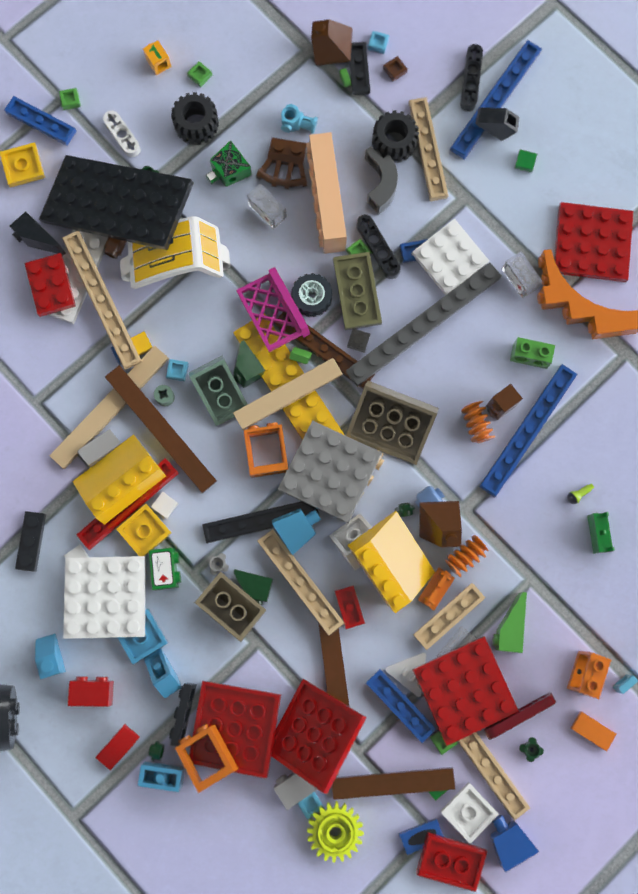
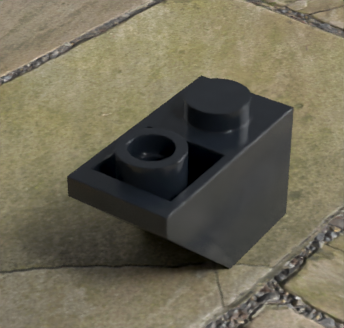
M480 107L477 112L476 125L503 141L517 133L520 117L507 108Z

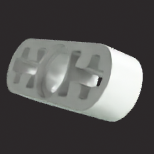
M115 111L106 112L103 116L104 123L128 157L138 156L140 153L139 143L119 114ZM109 119H114L117 126H114V124ZM121 130L127 132L123 138L117 136V133ZM128 141L131 144V146L135 148L134 150L129 149L127 145Z

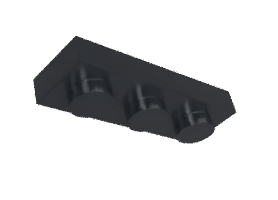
M352 42L351 59L349 62L352 95L370 94L366 42Z
M25 511L15 569L37 571L46 514Z
M184 683V686L179 691L180 703L174 712V719L176 721L169 734V739H171L170 745L179 746V741L185 737L197 684Z

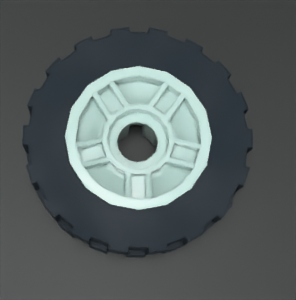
M315 273L304 274V276H300L294 282L291 296L302 315L316 317L326 312L331 305L332 289L325 277L323 278ZM314 293H315V297H313V298H310V297L308 296V294H314Z

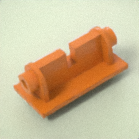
M438 567L418 598V601L434 611L455 578L448 571Z

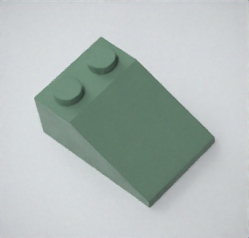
M223 356L189 372V377L216 426L235 417L233 412L248 405Z

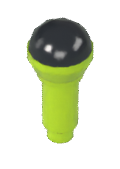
M593 484L586 485L578 491L569 492L567 496L568 501L571 504L579 503L584 495L594 489Z

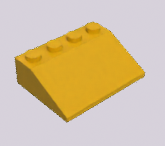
M133 434L72 482L95 518L105 525L165 478L166 475Z
M397 511L391 513L347 545L385 603L394 613L409 604L435 573V570Z

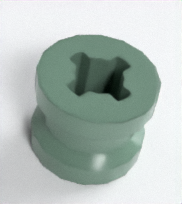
M160 385L154 391V398L161 406H169L174 402L175 395L169 386Z

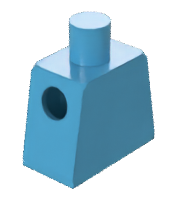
M299 508L273 519L272 524L293 555L315 536L316 532L312 525L320 521L321 518L316 510L305 516L302 509Z

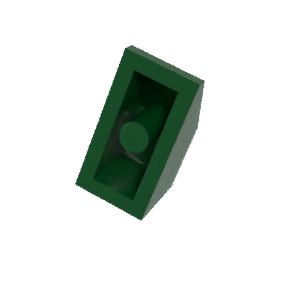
M243 340L237 350L233 376L235 381L245 388L261 379L265 369Z
M234 569L233 573L244 592L260 605L263 604V601L268 602L273 583L272 578Z

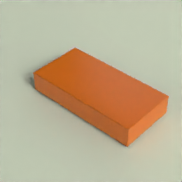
M582 711L579 712L570 728L605 751H608L617 735Z

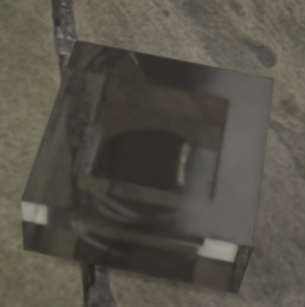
M353 328L347 348L365 353L370 333Z

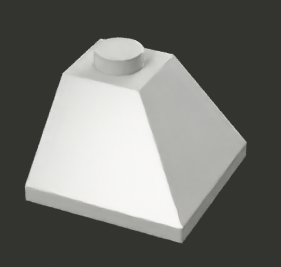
M358 514L349 523H346L329 535L355 571L361 565L347 545L372 528L361 514Z

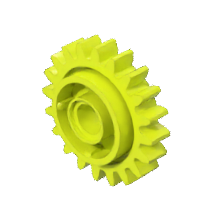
M335 801L334 807H331V804L327 802V809L320 805L321 813L313 812L315 820L309 819V824L313 827L307 828V832L312 834L308 836V841H314L311 849L318 848L317 856L324 853V861L329 856H332V861L335 863L336 857L339 856L340 860L344 862V854L352 858L350 850L358 852L355 844H362V840L358 836H363L364 832L358 829L363 824L362 822H356L360 816L359 814L352 815L354 812L353 807L346 810V803L341 808L338 805V801ZM333 827H338L341 830L337 836H332L329 832Z

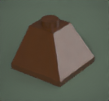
M330 19L312 22L311 41L316 66L350 62L352 27Z
M459 501L420 502L419 537L439 547H461L462 526Z

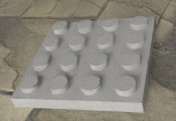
M312 420L278 490L349 523L382 456V452Z

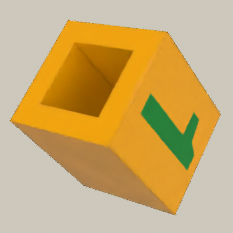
M159 40L143 48L145 58L156 75L171 68L169 56Z

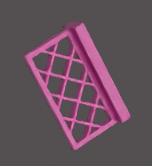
M275 267L268 270L269 274L236 290L269 352L300 336L306 337L310 335L304 318ZM269 281L271 284L269 291L260 289L261 284ZM249 290L254 291L252 299L244 298L243 293ZM258 293L267 295L264 302L256 301ZM270 296L279 299L277 306L268 304ZM254 304L263 306L260 314L252 312ZM266 307L275 309L272 317L264 316ZM278 311L287 313L285 321L276 319ZM262 319L271 321L268 329L259 326ZM274 322L283 324L281 332L272 331ZM286 326L294 327L297 331L291 335L284 334ZM270 334L279 336L277 342L271 345L268 343Z

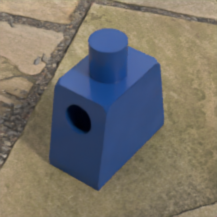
M498 815L492 821L496 831L490 834V838L499 863L505 872L539 853L536 846L514 820L507 823L503 815Z

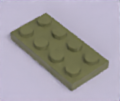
M370 252L333 257L345 330L382 325Z

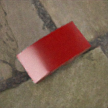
M124 724L95 758L111 771L140 736Z

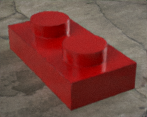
M354 585L336 590L335 595L345 628L349 629L365 624Z

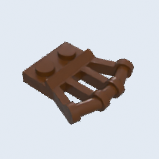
M272 137L268 158L258 170L256 178L259 180L263 179L270 183L272 187L283 186L284 189L297 186L307 187L303 167L307 151L306 143ZM272 163H276L274 176L272 177L266 172ZM281 164L288 165L286 179L279 178ZM298 167L301 178L291 180L293 168Z

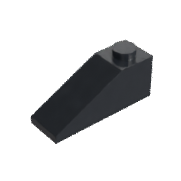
M26 211L9 225L14 231L13 237L19 243L23 241L29 247L56 254L61 253L63 256L66 254L60 244Z

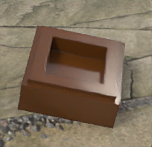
M398 56L383 65V70L393 82L408 72V68Z

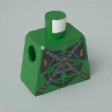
M229 141L210 159L213 170L206 174V177L211 184L220 179L225 186H230L250 177L252 171L251 166L233 142Z

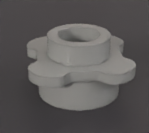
M220 553L218 556L208 557L207 562L210 565L211 574L216 575L218 572L228 571L229 566L226 564L225 554Z

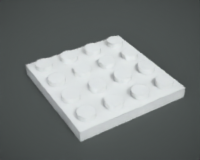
M146 557L65 558L63 639L145 637Z

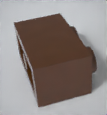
M509 384L486 405L487 412L492 418L495 417L499 420L515 408L523 398L512 384Z

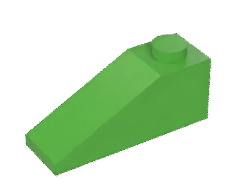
M526 592L518 593L498 626L496 634H493L492 644L495 646V650L523 653Z

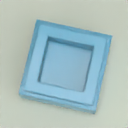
M372 31L367 50L385 54L389 35Z
M169 359L166 378L185 381L189 363Z
M626 674L613 685V688L617 693L624 694L638 680L635 676Z
M315 792L297 803L307 820L313 816V812L318 813L320 811V805L324 808Z

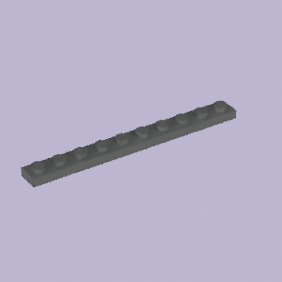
M488 263L347 369L346 374L358 387L497 282L502 275L491 263Z

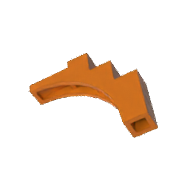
M551 249L543 250L538 258V266L542 268L543 273L541 276L543 287L537 294L538 304H541L542 310L564 307L562 314L563 318L566 319L567 325L589 322L588 332L592 335V340L631 335L638 332V310L622 311L609 309L584 298L561 275L554 261Z

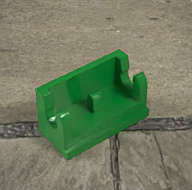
M609 512L587 515L593 554L615 551L609 527Z

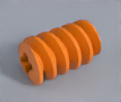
M484 401L471 403L461 409V412L466 414L463 419L469 421L466 427L472 428L468 431L469 435H474L470 439L471 442L482 443L496 438L495 436H489L493 428L486 427L491 422L484 421L488 417V414H482L486 407L479 406Z
M476 535L471 537L472 541H465L466 546L461 545L459 547L460 551L455 549L453 551L454 556L449 554L447 556L448 561L445 560L450 569L459 577H462L460 570L467 573L466 565L473 568L472 561L475 560L479 563L478 556L480 555L485 558L484 551H489L482 540Z

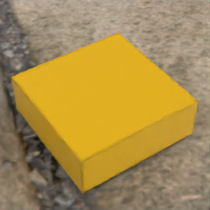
M145 331L131 338L139 356L153 348Z

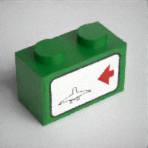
M172 547L149 550L152 590L179 588L178 583H181V573L177 571L179 553L175 552V549Z

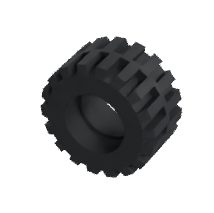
M193 92V95L186 93L185 97H179V102H174L171 118L179 138H182L184 142L189 141L192 145H194V142L200 145L202 141L206 143L208 138L212 139L214 133L218 131L217 110L214 102H211V98L208 96L205 98L204 94L200 93V95H197V92ZM195 114L204 116V118L197 123H190L186 121L190 116Z
M393 110L392 113L388 111L385 113V116L381 115L379 121L376 120L373 128V149L378 150L383 158L389 154L393 161L397 160V163L401 162L402 159L407 160L414 153L419 136V128L416 125L415 119L411 120V115H404L403 111L397 113V110ZM396 132L405 139L395 142L389 140L386 135Z

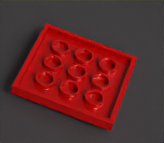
M561 202L559 204L554 261L562 275L627 282L629 279L634 211Z
M485 636L412 669L446 746L519 712Z
M302 679L276 728L271 757L322 793L328 794L367 717L309 681Z
M202 681L192 737L198 734L196 730L206 724L208 727L215 725L238 767V770L234 772L268 778L281 694ZM209 735L191 745L189 756L194 765L219 770L225 767Z

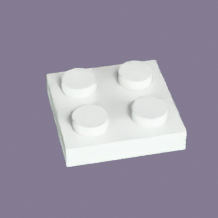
M469 782L440 811L470 844L499 814Z

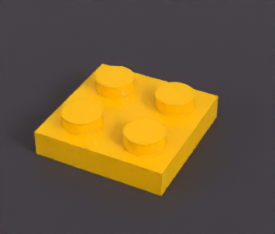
M35 142L0 152L7 183L10 188L45 178Z
M148 504L143 505L116 529L138 556H146L149 554V550H153L172 534Z

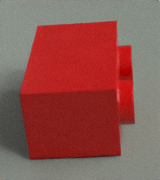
M76 676V680L69 681L68 706H112L114 681L108 680V677H96V680H88V676Z

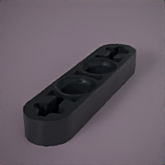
M472 44L468 47L465 59L460 106L467 112L475 109L478 100L483 49L478 44ZM473 51L476 52V58H475V60H472V58H473V53H472V52H473ZM473 66L477 69V72L471 73L468 68ZM471 82L475 84V88L469 89L466 84ZM468 95H471V104H467Z
M366 214L361 215L357 219V229L372 252L383 274L389 279L397 278L401 268L399 262L372 217ZM362 221H364L365 223L369 222L368 229L370 231L368 233L366 226L362 225ZM371 235H376L379 238V241L377 243H371L369 241V237ZM381 250L388 253V256L384 259L378 256V252ZM389 260L391 268H396L395 273H393L392 271L388 272L389 265L387 262Z

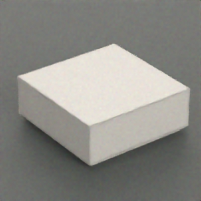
M162 492L151 507L167 519L179 503Z

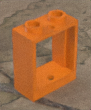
M276 422L266 424L267 427L260 428L258 425H253L244 430L251 478L287 472L288 463L282 424L278 425ZM278 433L283 463L254 467L250 437Z
M578 651L567 689L600 699L612 659L593 652Z
M206 724L196 730L197 735L192 738L190 735L184 737L179 741L180 745L175 748L198 793L238 770L215 725L208 727ZM209 735L225 767L202 781L185 748Z

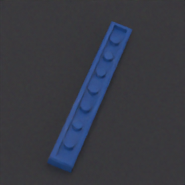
M527 40L480 107L502 108L539 56L542 48ZM478 109L450 147L451 152L464 160L485 132L484 129L476 125Z
M563 364L560 365L479 487L493 497L497 496L578 375Z

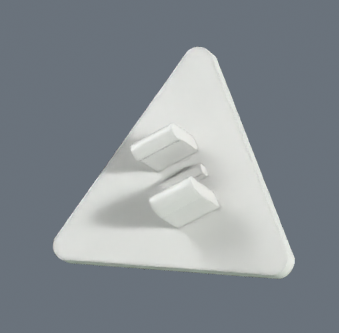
M425 653L386 667V672L417 697L421 696L422 691L417 685L418 682L412 669L426 662Z

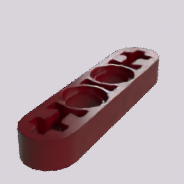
M551 692L544 694L519 708V712L486 727L484 732L489 740L496 738L553 706L556 700Z

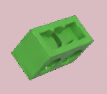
M518 337L513 343L510 361L547 369L552 364L555 345Z

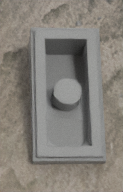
M109 429L77 452L87 465L92 467L118 447L121 442Z

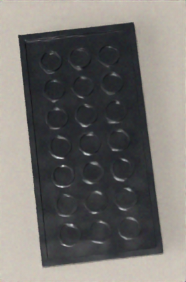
M65 155L39 220L46 224L168 250L194 182L189 178Z

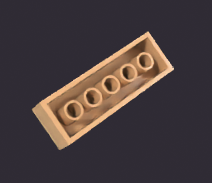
M332 133L309 135V142L306 143L307 162L309 163V177L312 183L311 191L314 197L313 204L314 212L316 213V227L319 233V247H323L324 254L346 251L347 236Z

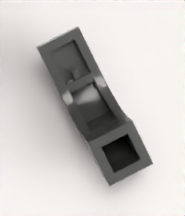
M370 146L365 150V160L379 174L381 182L368 193L367 203L379 215L391 204L395 196L398 174L396 165L389 154L383 158L378 150H374Z

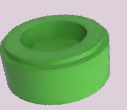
M341 69L339 74L345 88L351 86L347 69Z

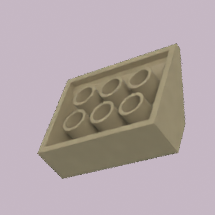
M367 381L346 436L417 465L439 408Z

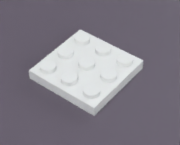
M455 219L411 253L445 296L489 263L488 258Z

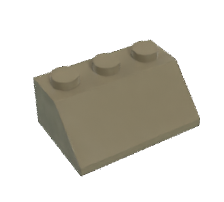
M222 572L215 577L194 602L240 642L243 641L266 611L265 608Z

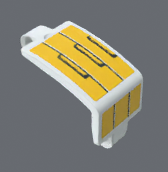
M196 216L179 220L168 250L128 242V256L120 260L121 278L124 281L131 282V288L134 289L197 270L221 278L224 276L223 270H227L231 266L229 250L226 246L220 244L218 227Z

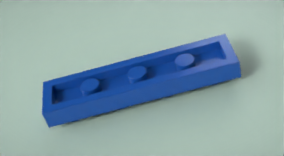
M15 96L12 97L4 109L7 115L67 146L77 132L73 126Z
M381 669L366 682L421 743L436 730Z

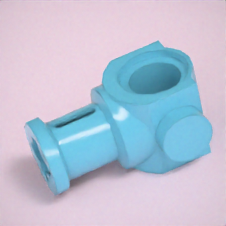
M293 104L286 105L281 112L282 131L290 133L296 130L299 131L301 128L309 130L314 134L318 117L304 116L303 112H300L298 107Z

